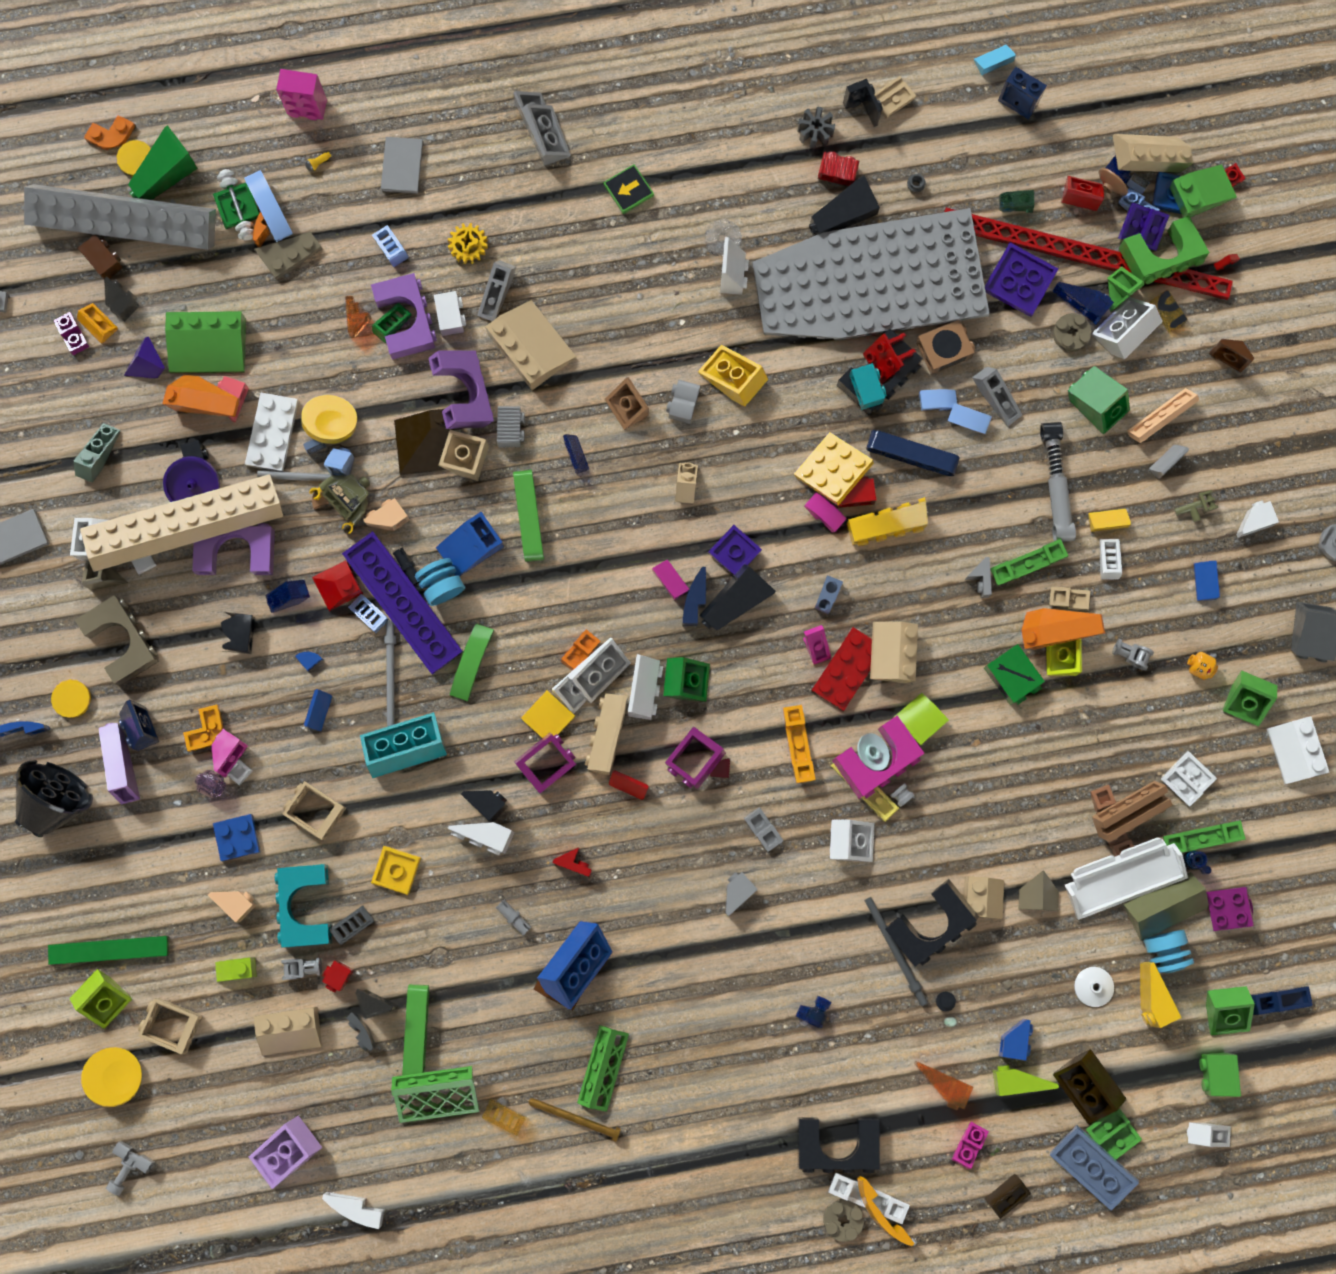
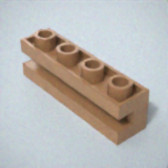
M1153 781L1092 816L1098 836L1108 842L1115 841L1124 833L1130 832L1138 825L1148 822L1155 815L1165 812L1167 808L1173 806L1171 799L1164 796V794L1168 793L1166 785Z

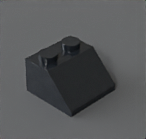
M491 790L463 791L461 793L491 823L508 807L505 804L507 799L498 791L496 793Z

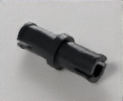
M402 547L400 550L398 549L393 552L402 571L413 586L420 583L415 578L417 573L414 567L415 563L410 561L404 548Z

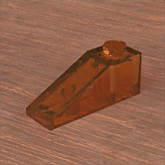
M915 1061L914 1065L940 1097L948 1102L946 1106L957 1111L959 1107L965 1109L973 1086Z

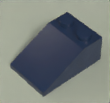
M127 700L119 713L121 718L119 724L127 733L126 742L128 746L136 751H140L159 743L160 741L147 708L135 701Z

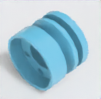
M450 558L432 562L415 574L417 582H420V588H428L424 592V596L430 606L444 603L459 595L465 589L460 576H452L456 569L452 566L453 563Z
M1185 930L1173 931L1144 939L1147 953H1157L1158 955L1152 958L1150 962H1160V965L1156 966L1159 973L1180 971L1194 964L1193 958H1183V956L1191 954V950H1181L1180 948L1188 943Z

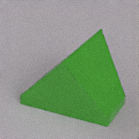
M1120 267L1107 278L1110 312L1144 285L1142 280L1123 267Z

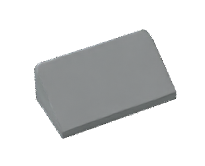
M1173 445L1149 468V471L1157 479H1160L1189 451V448Z

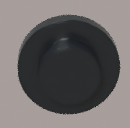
M944 991L937 995L936 1005L940 1010L947 1012L955 1007L956 999L952 993Z

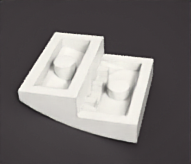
M1189 751L1161 778L1189 807L1217 779Z

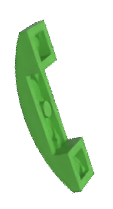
M1059 539L1016 559L990 568V571L997 586L1054 564L1068 557V553L1062 540Z
M475 624L461 657L450 696L468 702L486 648L489 646L494 629Z
M1241 820L1163 836L1167 846L1175 844L1181 853L1246 840Z

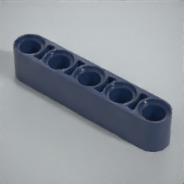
M877 430L871 431L866 450L871 453L951 477L955 476L960 459L959 456Z

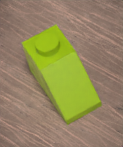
M255 957L215 962L217 982L257 977Z

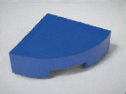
M301 652L295 656L307 671L323 660L318 654L313 652Z

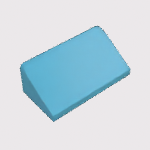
M1004 45L975 58L974 62L981 75H984L1013 62L1016 55L1007 45Z

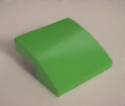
M1120 1108L1118 1111L1099 1119L1086 1129L1089 1136L1114 1159H1118L1142 1140Z

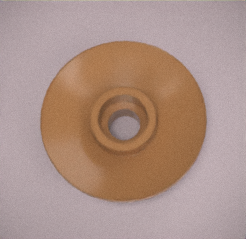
M1101 168L1098 171L1099 177L1103 182L1102 187L1106 192H1113L1121 196L1128 194L1126 184L1114 172L1106 168Z

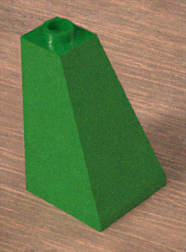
M168 125L164 127L128 184L132 190L129 193L133 198L153 200L198 169L188 151Z

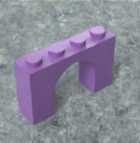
M412 273L371 284L378 308L396 303H406L413 306L417 311L416 321L411 328L400 333L385 336L392 360L435 348L434 342L437 341L435 331H431L429 324H432L430 313L425 312L424 307L428 306L425 296L420 294V290L423 289L420 278L416 279L415 274Z
M437 351L428 358L433 376H454L465 384L469 392L468 404H451L442 411L446 429L484 428L494 421L476 351Z
M260 523L258 526H249L194 543L192 571L197 575H216L218 550L225 541L232 538H242L248 541L251 549V573L254 575H273L275 530L269 524Z

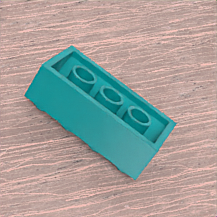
M434 712L360 735L366 766L372 779L447 755Z

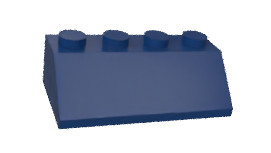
M580 921L537 977L544 991L567 1009H572L613 953L599 925Z

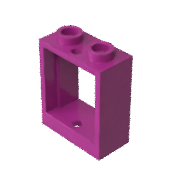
M693 726L666 760L665 764L670 774L674 777L679 775L683 778L682 782L690 789L695 787L698 790L726 752L721 746ZM693 739L714 753L695 778H692L674 764Z
M551 733L547 734L514 761L539 794L576 765L573 761L576 757L569 749L564 750L561 746L564 742L557 734L554 736ZM549 742H552L568 763L541 784L525 762Z

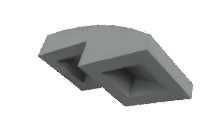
M760 807L743 818L767 852L783 842V839Z

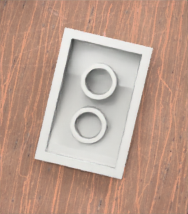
M725 237L720 293L742 295L743 288L747 289V277H744V271H748L749 260L745 259L746 252L729 237Z

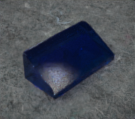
M570 434L563 435V440L575 473L579 474L588 471L589 466L578 437Z

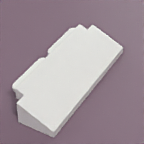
M1155 838L1123 850L1116 857L1112 855L1076 868L1071 873L1074 882L1066 884L1065 888L1075 915L1079 920L1185 880L1188 876L1183 855L1175 844L1167 846L1163 839Z

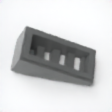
M362 905L329 930L338 943L344 945L372 924L374 919ZM361 913L367 922L363 923L358 914ZM354 918L360 927L357 928L351 919ZM348 923L353 932L350 933L344 924ZM339 928L343 930L346 937L343 938V936L338 931Z

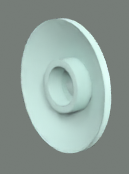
M868 733L860 738L857 751L862 763L873 771L883 770L888 765L890 757L884 740L873 733Z

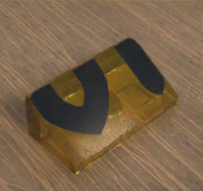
M1169 290L1164 291L1149 302L1156 306L1163 321L1162 324L1169 333L1184 325L1188 320Z

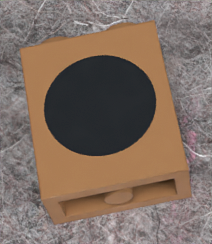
M960 320L922 334L916 340V344L931 375L969 360L975 353V346L972 341H969L967 329L964 324H961Z

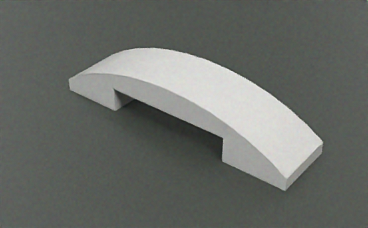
M835 1173L828 1192L865 1207L860 1196L858 1181ZM874 1189L878 1196L872 1201L884 1217L903 1224L910 1205Z

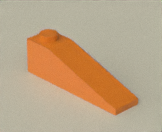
M184 375L167 386L162 404L177 412L235 417L240 399L199 376Z
M1047 608L1026 612L1021 630L1025 649L1033 650L1105 634L1102 614Z

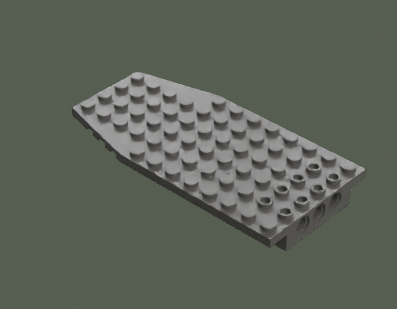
M970 208L824 232L753 262L764 335H791L802 338L817 337V339L832 338L834 340H846L886 333L889 329L895 332L950 323L956 320L962 321L989 316Z

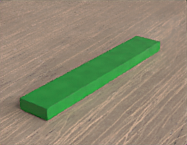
M168 936L48 945V965L169 956Z

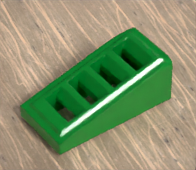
M397 303L372 325V332L386 343L385 336L395 334L410 319L412 314L400 303ZM396 312H399L403 317H399Z

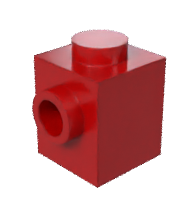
M334 960L331 967L327 966L322 974L324 977L322 982L327 984L325 988L334 993L337 990L343 991L354 969L338 960Z

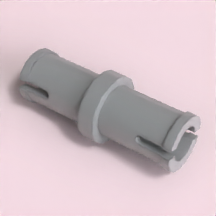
M505 899L496 907L508 920L507 923H511L522 936L531 928L519 915L520 912H516Z

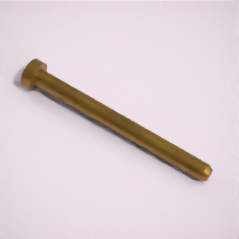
M530 1098L528 1103L532 1107L613 1137L612 1141L617 1142L621 1128L616 1127V1129H612L535 1098Z

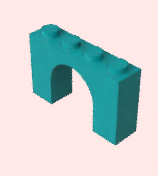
M319 864L277 868V873H275V884H278L276 904H279L277 924H280V932H278L277 938L281 948L332 944V933L329 930L331 924L304 925L294 918L291 911V902L297 891L307 886L329 885L328 865Z

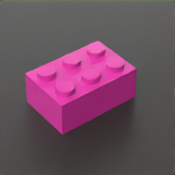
M280 69L276 90L286 113L295 118L301 116L307 117L310 120H323L327 98L318 75Z

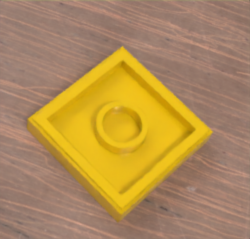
M546 690L521 719L541 738H544L549 733L553 736L555 734L559 735L576 716Z
M383 846L371 883L409 895L421 857Z

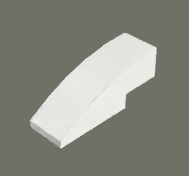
M331 1192L323 1194L322 1199L344 1217L376 1229L382 1226L384 1209L366 1207V1198Z

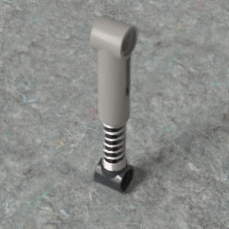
M1061 422L1041 423L1040 436L1042 442L1046 443L1047 454L1049 455L1047 459L1050 465L1048 469L1051 470L1049 472L1050 479L1048 480L1053 517V540L1061 539L1062 542L1075 541L1076 529L1072 522L1067 477L1062 473L1064 468H1062L1063 463H1061L1062 458L1060 457L1062 453H1060L1061 448H1059L1061 446L1060 441L1063 439V426Z

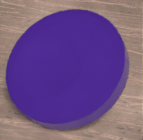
M187 456L174 461L167 468L163 477V489L168 500L174 502L220 489V479L217 471L208 461L195 456Z

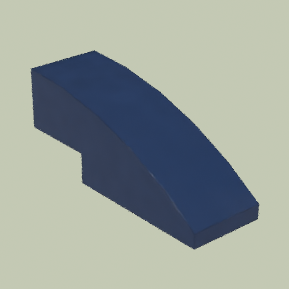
M706 567L700 569L690 586L683 610L682 626H698V608H705Z
M1309 986L1250 994L1255 1003L1253 1015L1313 1006Z

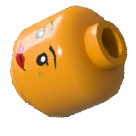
M1198 652L1196 655L1192 654L1187 662L1189 673L1202 680L1211 679L1218 670L1216 659L1204 652Z

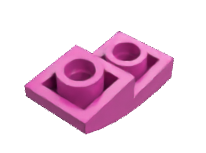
M815 493L804 505L815 519H820L831 532H836L847 519L833 504L818 493Z
M970 1122L951 1160L967 1169H971L989 1131Z

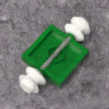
M225 169L217 176V179L222 181L220 187L225 190L213 194L225 229L235 227V230L240 232L238 234L239 239L244 241L251 240L254 229H251L253 223L249 221L258 218V207L247 183L235 186L238 183V180L233 178L235 172Z

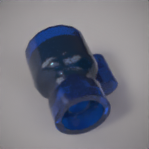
M1193 850L1183 855L1187 869H1199L1202 874L1211 873V867L1206 866L1208 859L1205 853Z
M817 996L815 1006L800 1005L796 1017L822 1029L827 1019L825 1011L829 1009L832 1002Z

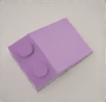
M298 1115L277 1130L249 1156V1159L271 1189H273L322 1149V1146Z

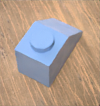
M340 447L339 450L333 448L325 460L324 466L331 475L348 476L351 472L354 456L346 448Z

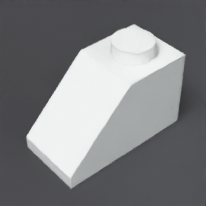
M1259 501L1252 504V508L1246 512L1236 534L1237 538L1279 523L1271 501L1266 503Z
M1189 1122L1187 1129L1188 1143L1208 1147H1230L1231 1126Z

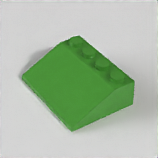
M241 311L166 312L165 333L169 373H245L246 318Z

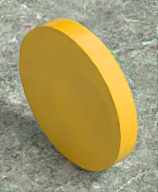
M322 395L311 399L305 404L302 410L301 423L304 431L312 439L321 443L335 444L343 442L352 436L357 425V414L354 407L345 399L334 395Z
M117 1047L105 1048L93 1054L84 1065L81 1074V1084L86 1096L93 1103L102 1107H117L125 1104L135 1096L142 1081V1070L137 1058L129 1051Z

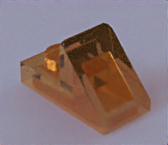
M345 296L348 333L351 338H355L372 318L368 312L360 313L359 303L355 302L353 296Z

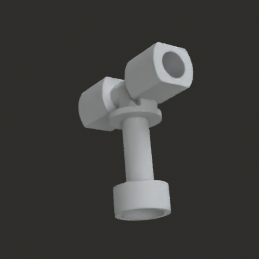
M119 1141L112 1153L123 1159L121 1164L124 1166L115 1181H109L106 1189L112 1194L120 1196L124 1189L122 1183L130 1170L138 1168L142 1172L148 1173L155 1161L144 1154L139 1156L132 1151L133 1148L123 1141Z

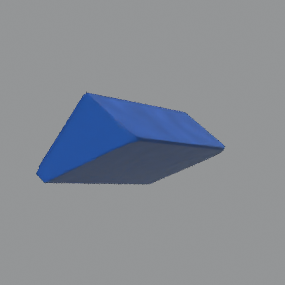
M1217 561L1194 563L1197 601L1217 600L1220 598Z
M319 689L314 691L304 722L305 727L316 731L322 730L331 703V694Z

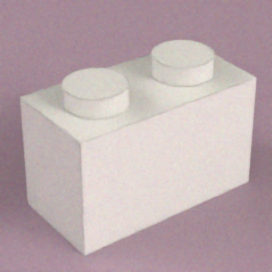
M456 291L434 295L442 336L463 333V326H466L465 315H461L460 308H463L462 298L457 296Z

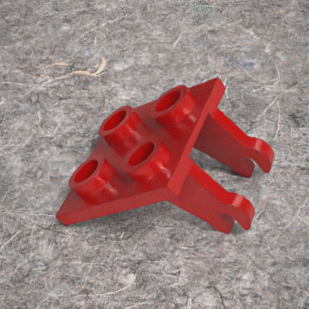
M905 333L892 339H888L886 334H882L863 353L869 364L873 363L874 368L879 370V382L881 384H884L904 366L903 360L916 353L915 349H911L897 356L893 350L892 345L902 341L906 337Z

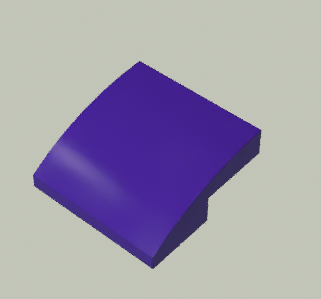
M1131 203L1118 239L1123 240L1140 233L1147 247L1156 251L1170 215Z

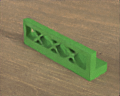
M599 1025L577 1101L578 1104L607 1112L629 1033ZM616 1035H620V1043L615 1046ZM614 1055V1063L610 1066L609 1059ZM608 1075V1076H609V1081H608V1083L604 1086V1084H603L604 1077ZM603 1094L602 1106L596 1105L598 1097Z

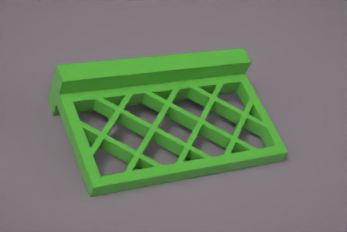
M472 1066L392 1077L391 1092L395 1099L400 1123L479 1112ZM470 1086V1089L464 1092L459 1087ZM442 1089L451 1090L447 1095L439 1092ZM430 1092V1095L425 1098L419 1093ZM454 1093L462 1096L458 1102L450 1098ZM399 1095H410L407 1101L399 1097ZM434 1096H437L442 1099L439 1104H436L430 1100ZM414 1098L422 1102L419 1107L411 1104ZM467 1099L473 1102L474 1106L466 1107L462 1103ZM446 1102L453 1105L452 1109H445L442 1106ZM426 1105L434 1108L431 1112L422 1110ZM406 1107L414 1111L412 1114L403 1115Z

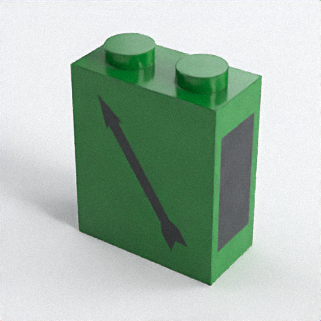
M1019 644L984 667V670L1009 705L1013 703L1019 705L1027 699L1025 697L1026 694L1029 692L1035 694L1042 689L1041 684L1045 682Z

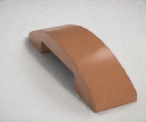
M1109 784L1090 791L1096 814L1116 803ZM1127 833L1119 836L1115 841L1108 842L1115 857L1120 855L1123 850L1134 847Z

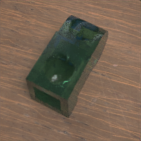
M1034 190L1001 193L999 195V210L1001 212L1026 211V213H1033Z

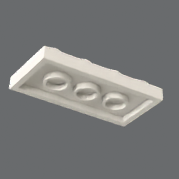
M260 393L245 461L246 466L277 472L284 471L299 403L298 399Z

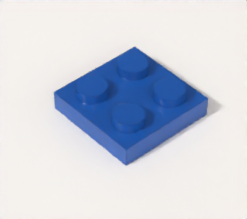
M253 814L213 823L220 861L223 862L260 852Z

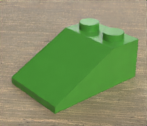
M1222 164L1176 178L1169 187L1183 218L1187 216L1191 218L1237 198Z

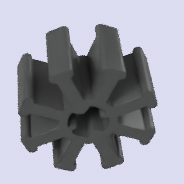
M816 107L815 117L808 108L804 111L803 120L799 118L797 132L801 131L799 140L803 144L805 140L811 137V149H816L817 139L821 141L823 147L827 146L829 137L832 138L834 134L835 124L832 125L833 115L829 112L828 115L821 118L822 107Z

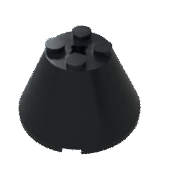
M32 760L21 764L16 773L15 823L31 831L36 837H43L44 834L53 832L87 811L92 805L93 795L87 792V785L71 771L50 762L44 765L37 764V760Z

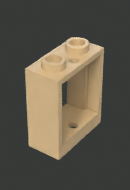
M304 781L303 784L300 783L295 789L294 793L296 795L294 798L288 800L284 805L283 809L285 811L283 815L325 841L346 810V807ZM309 790L334 806L319 830H316L293 814Z
M155 998L153 1001H150L146 1010L148 1012L147 1017L139 1025L138 1031L140 1033L138 1037L179 1054H186L203 1016L161 998ZM161 1006L189 1017L178 1044L150 1033Z

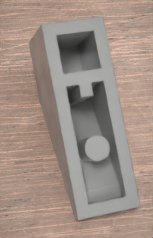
M500 260L494 262L477 316L490 321L498 317L511 286L516 266Z
M986 367L972 377L981 394L1006 426H1009L1022 416L1020 409L997 369Z

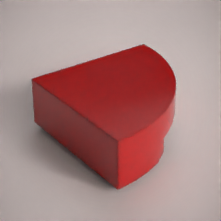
M1229 254L1216 262L1214 266L1216 270H1221L1230 263L1238 262L1240 258L1238 254Z

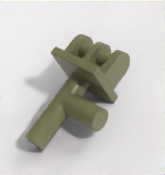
M1213 491L1201 492L1197 496L1199 501L1174 509L1176 516L1190 512L1193 522L1200 521L1201 518L1197 509L1202 508L1205 514L1219 508L1218 505H1215V497H1212L1211 493Z

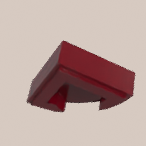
M730 758L721 760L710 773V777L729 778Z

